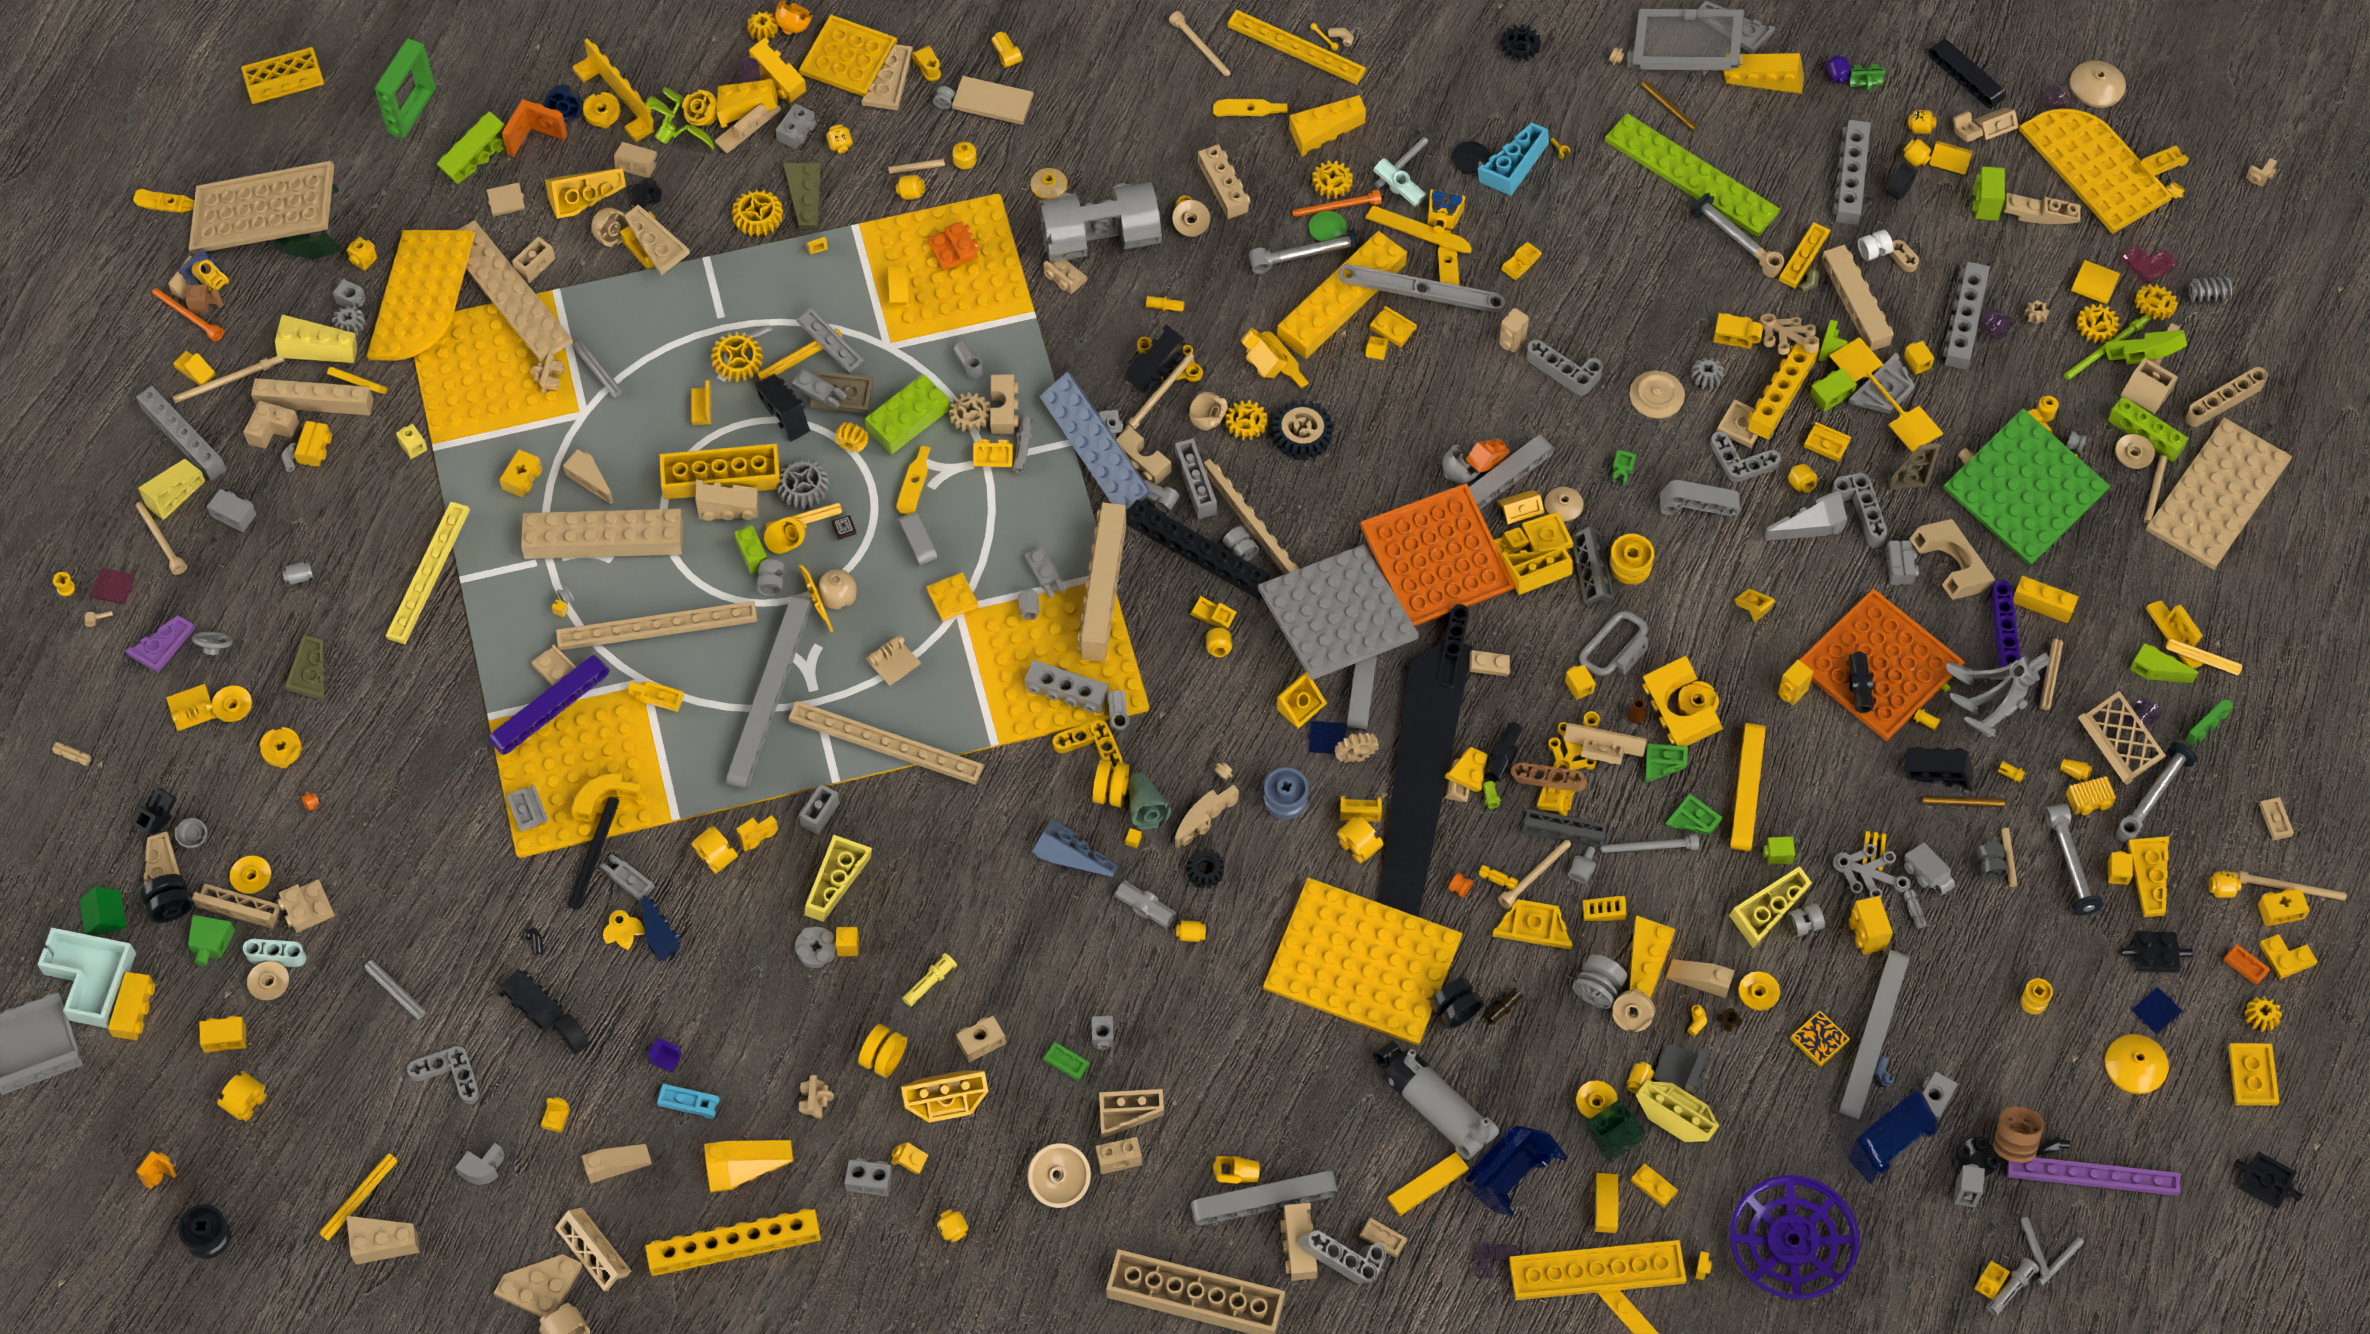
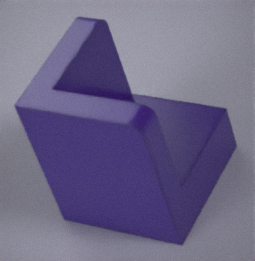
M656 1038L647 1056L649 1063L673 1072L682 1054L678 1046Z

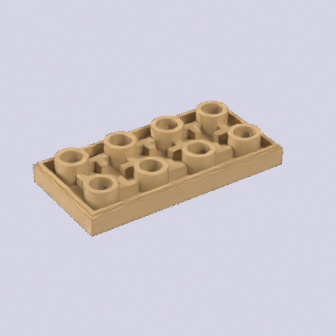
M962 76L952 103V109L1023 125L1034 93Z

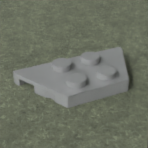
M1895 353L1873 376L1899 405L1914 390L1915 385L1912 379L1908 377L1906 368L1899 361V355ZM1870 379L1848 402L1851 405L1890 414L1895 409Z

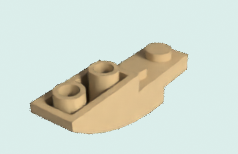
M2011 193L2005 194L2003 212L2018 215V220L2041 224L2079 223L2080 221L2079 204L2045 197L2041 201Z
M1235 785L1219 795L1211 790L1189 810L1175 836V846L1177 848L1182 845H1188L1197 835L1205 834L1211 827V818L1217 817L1223 809L1232 807L1237 803L1239 790Z

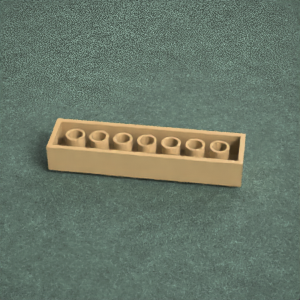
M1102 502V509L1097 511L1098 524L1094 531L1095 544H1092V561L1089 563L1090 575L1086 582L1087 596H1084L1083 607L1085 608L1084 613L1081 615L1082 627L1078 634V652H1082V660L1106 662L1127 524L1126 505Z
M681 509L523 513L521 549L524 559L682 555L683 516Z
M1119 1249L1116 1253L1106 1289L1107 1298L1249 1334H1276L1285 1301V1291Z

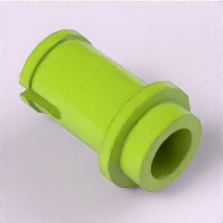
M1493 781L1485 782L1482 785L1486 797L1485 805L1490 809L1497 808L1500 805L1501 799L1497 796L1495 783Z

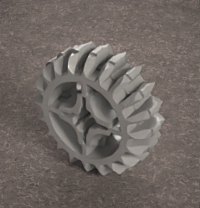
M801 458L800 462L797 463L793 460L792 465L787 463L786 469L781 468L780 483L777 484V491L783 502L787 501L788 506L794 504V507L797 508L801 505L804 509L805 505H809L812 508L814 502L819 504L820 499L825 498V493H828L829 486L828 474L824 471L823 466H819L817 461L812 464L810 458L807 462H804ZM813 477H815L818 480L817 485L813 484ZM789 482H791L793 485L792 490L788 488Z

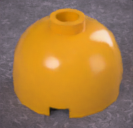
M779 1L775 11V20L782 28L781 31L789 35L803 32L812 20L813 15H809L810 11L795 3H791L790 6L786 4L787 1Z

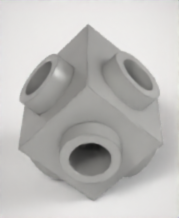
M1118 410L1099 412L1098 414L1116 439L1123 430V423L1119 420Z

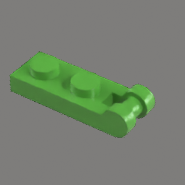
M2227 699L2221 701L2189 732L2185 741L2191 746L2196 741L2200 743L2206 737V732L2209 729L2213 730L2220 723L2219 719H2226L2233 707L2232 702Z

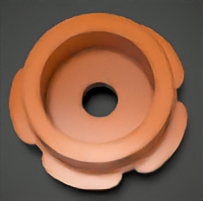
M305 792L306 795L301 797L304 806L308 811L316 810L317 804H319L318 798L314 793Z

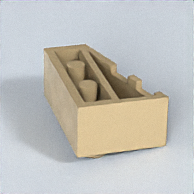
M696 479L695 501L699 519L711 521L713 519L751 520L758 518L759 495L757 488L732 485V488L722 487L721 483L714 482V485L702 484V480Z
M1163 1089L1099 1092L1101 1139L1164 1115Z
M1310 1203L1285 1205L1284 1220H1280L1281 1233L1286 1235V1240L1283 1241L1284 1254L1288 1253L1289 1260L1285 1261L1286 1274H1290L1291 1281L1317 1278L1316 1258L1304 1252L1299 1246L1300 1236L1313 1230L1310 1217Z
M347 1216L350 1253L355 1265L420 1253L418 1233L413 1224Z

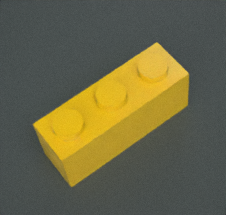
M2022 576L2013 601L2016 605L2068 624L2079 596Z
M125 972L108 1027L113 1037L137 1040L139 1034L142 1033L144 1028L143 1019L149 1011V999L155 991V983L150 975Z

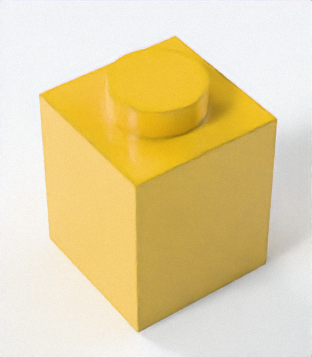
M1923 340L1918 343L1913 342L1909 344L1903 356L1914 375L1931 369L1934 361L1933 355Z
M1584 664L1579 667L1574 666L1566 672L1565 682L1576 700L1594 693L1596 683Z
M2123 851L2112 852L2108 859V883L2129 885L2133 877V854H2126Z
M837 927L836 950L838 956H858L859 934L857 927Z

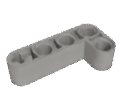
M1532 340L1528 344L1527 361L1577 395H1586L1601 378L1603 364L1597 358H1591L1582 367H1579L1540 340Z
M1864 473L1836 478L1831 493L1839 491L1842 501L1853 499L1867 543L1874 548L1881 547L1886 538L1887 527L1870 478Z
M1673 480L1660 492V511L1665 515H1673L1681 507L1726 516H1735L1740 513L1739 493L1734 490Z
M1318 1230L1304 1233L1299 1238V1246L1304 1252L1358 1284L1374 1281L1386 1258V1250L1381 1244L1364 1246L1359 1254ZM1328 1248L1331 1250V1256L1328 1254ZM1371 1250L1374 1252V1258L1371 1256ZM1346 1259L1349 1262V1266H1347L1345 1263ZM1363 1269L1366 1272V1277L1363 1275Z

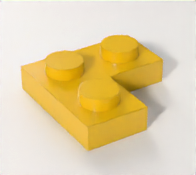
M771 815L759 824L754 818H751L738 827L736 830L740 847L746 852L757 847L765 838L772 837L778 830L775 818Z
M2279 934L2262 940L2259 943L2279 980L2315 966L2318 962L2308 944L2289 951Z

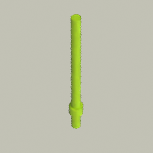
M2145 314L2139 320L2135 319L2129 324L2128 328L2108 342L2123 341L2132 333H2137L2143 328V325L2153 319V316L2147 318V314ZM2105 344L2066 372L2064 377L2070 380L2106 353Z

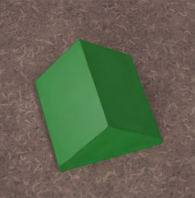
M95 886L79 899L84 934L95 936L127 929L121 890Z

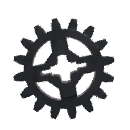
M1521 24L1520 28L1516 25L1513 26V29L1508 27L1507 33L1503 32L1501 38L1502 51H1506L1505 56L1511 55V60H1514L1516 57L1519 62H1521L1522 58L1528 61L1529 56L1534 58L1535 53L1538 54L1541 47L1540 35H1536L1537 30L1531 31L1530 26L1524 28L1523 24Z

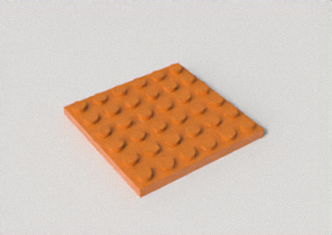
M1467 483L1361 521L1360 523L1384 578L1414 627L1450 614L1455 605L1462 604L1469 607L1515 589L1512 578Z
M1874 588L1800 659L1802 663L1814 671L1811 680L1886 742L1953 677L1946 669L1947 663L1965 665L1964 660ZM1855 652L1867 654L1869 673L1872 674L1874 708L1873 711L1868 713H1859L1855 710L1854 695L1850 690L1849 654Z

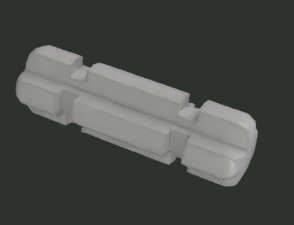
M1913 889L1907 890L1904 893V898L1908 902L1907 907L1911 918L1914 919V927L1916 929L1923 928L1926 925V921L1922 916L1923 912L1919 901L1916 899V892Z

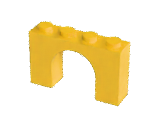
M1687 656L1643 676L1645 683L1642 686L1647 695H1652L1654 700L1650 702L1655 712L1660 711L1662 716L1659 717L1663 728L1668 727L1670 733L1667 736L1672 745L1676 744L1677 746L1687 747L1723 729L1712 705L1689 716H1678L1668 709V700L1671 694L1678 688L1697 680Z

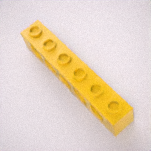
M1796 343L1795 346L1791 345L1790 352L1787 354L1788 358L1782 360L1779 366L1780 371H1776L1771 379L1773 383L1766 386L1763 399H1758L1755 406L1756 411H1751L1747 419V422H1749L1748 431L1769 440L1816 362L1819 349L1815 353H1808L1804 346Z

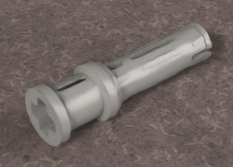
M2024 1258L2021 1266L2011 1273V1279L1987 1305L1988 1311L1998 1316L2021 1287H2026L2032 1275L2039 1272V1267L2032 1260Z

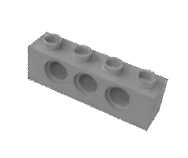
M1194 438L1175 443V457L1198 520L1217 515V502Z
M1033 660L1025 677V689L1029 692L1045 695L1051 700L1063 701L1072 707L1084 708V710L1090 713H1101L1107 699V692H1109L1108 684ZM1044 681H1051V683H1049V684H1045V683H1043V682H1044ZM1063 687H1069L1070 689H1068V690H1063L1062 688H1063ZM1082 693L1089 694L1088 696H1081Z

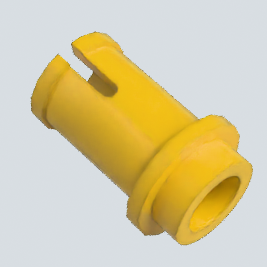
M1918 709L1913 718L1916 720V723L1920 722L1935 731L1940 719L1925 712V709Z
M2005 761L2001 763L1998 769V773L2013 779L2015 783L2016 781L2020 783L2025 775V771L2022 770L2023 768L2018 769Z

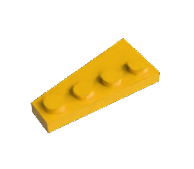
M2169 836L2129 840L2127 844L2129 853L2133 854V871L2143 917L2164 916L2166 913Z

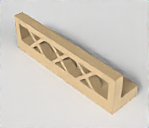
M204 884L201 892H195L192 897L196 908L273 929L281 911L279 904ZM208 891L216 893L218 898L206 894ZM232 897L236 899L237 903L229 902L225 899ZM250 902L254 903L256 908L254 909L244 905ZM267 908H271V909H274V912H273V914H272V913L265 912V911H262V910H265V909H267Z
M583 1208L568 1210L555 1229L603 1291H608L617 1279L627 1277L631 1270ZM567 1222L571 1225L572 1234H568L564 1228ZM578 1238L583 1240L584 1250L579 1248ZM590 1254H594L596 1257V1266H593L590 1262ZM603 1270H606L611 1276L607 1282L603 1279Z

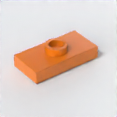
M2238 944L2223 959V961L2256 986L2270 971V968Z

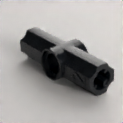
M1863 652L1849 654L1851 673L1849 684L1850 690L1854 695L1855 710L1859 713H1868L1873 711L1874 706L1872 698L1873 679L1868 669L1867 654Z
M1508 723L1501 739L1495 744L1491 755L1492 758L1484 772V775L1489 780L1494 782L1500 781L1508 764L1512 763L1517 746L1525 730L1519 724Z

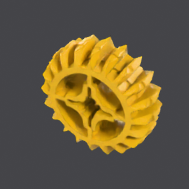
M756 189L752 193L749 190L748 195L742 193L741 198H737L736 203L733 204V222L738 230H742L744 234L749 232L750 236L756 234L758 238L762 233L766 236L768 231L773 233L774 228H778L779 223L782 222V204L777 196H773L771 192L766 194L765 190L759 192Z
M737 331L735 336H732L730 333L727 334L728 338L721 336V342L716 341V347L712 348L711 360L713 361L712 367L716 368L715 372L717 374L721 373L722 379L728 376L729 382L732 378H735L736 383L739 382V378H742L745 382L747 380L746 376L752 379L753 373L759 372L758 367L762 366L761 360H763V355L760 354L762 348L758 347V341H753L752 336L746 338L745 332L742 336H739ZM747 349L753 356L751 361L745 356ZM723 353L728 358L727 365L721 359Z

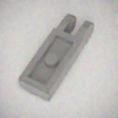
M804 369L792 382L793 388L834 409H837L840 404L831 395L841 400L846 398V394L837 387L835 388L833 385Z
M1043 547L1025 554L1029 567L1049 599L1054 597V592L1050 587L1054 583L1061 594L1065 592L1060 577Z
M613 854L608 858L617 867L615 870H612L604 863L600 865V869L640 902L643 895L647 896L655 888L651 881Z

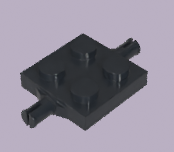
M2135 931L2133 934V948L2121 947L2120 949L2121 956L2134 957L2137 971L2179 972L2181 969L2180 957H2193V949H2180L2177 943L2176 932Z
M2259 1151L2249 1165L2238 1158L2233 1164V1167L2244 1172L2243 1181L2238 1189L2276 1209L2280 1207L2283 1199L2287 1196L2300 1202L2303 1193L2292 1188L2293 1179L2297 1172Z

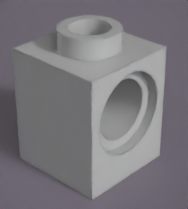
M345 279L341 281L333 292L336 303L345 308L347 305L350 309L354 306L359 308L366 299L363 288Z
M1113 1016L1092 1017L1093 1048L1106 1050L1109 1047H1114ZM1101 1031H1105L1108 1033L1106 1036L1098 1035V1033Z

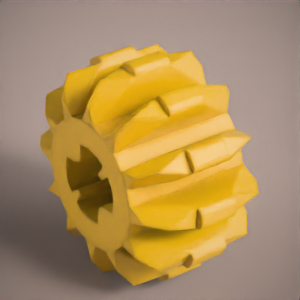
M758 11V15L752 14L751 19H748L747 29L753 39L757 38L760 42L765 37L767 39H774V34H778V24L773 13L768 14L767 11L764 13Z
M843 422L835 433V442L852 453L854 451L860 453L868 443V433L864 431V428L859 427L858 424L854 425L852 422H849V424Z
M2263 996L2261 1000L2258 997L2254 998L2252 1002L2247 1004L2245 1016L2248 1017L2247 1023H2253V1029L2259 1027L2261 1033L2265 1029L2273 1030L2274 1026H2278L2280 1023L2279 1019L2282 1016V1012L2278 1011L2280 1005L2273 1004L2274 998L2270 1001H2267L2266 996Z

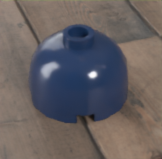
M561 84L548 91L544 107L560 111L563 114L565 123L569 122L568 119L574 118L575 120L581 113L582 100L580 94L573 87Z

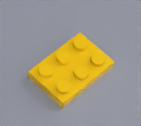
M2230 1043L2228 1049L2235 1105L2278 1106L2279 1094L2272 1044Z

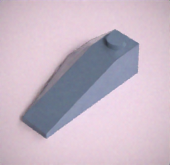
M1054 819L1050 820L1032 851L1039 859L1111 877L1114 875L1118 868L1115 863L1102 853L1090 850L1089 843L1085 840H1077L1073 836L1075 832Z

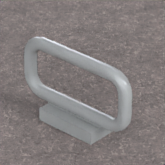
M1628 611L1616 613L1581 651L1579 655L1581 665L1584 664L1587 670L1598 676L1609 675L1616 668L1618 673L1624 676L1648 650V638L1645 637L1648 632L1646 622ZM1621 619H1628L1640 627L1639 632L1607 667L1599 668L1587 660V656Z

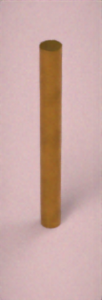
M1646 80L1642 82L1641 86L1693 132L1698 129V125Z
M1922 796V804L2004 807L2005 799Z

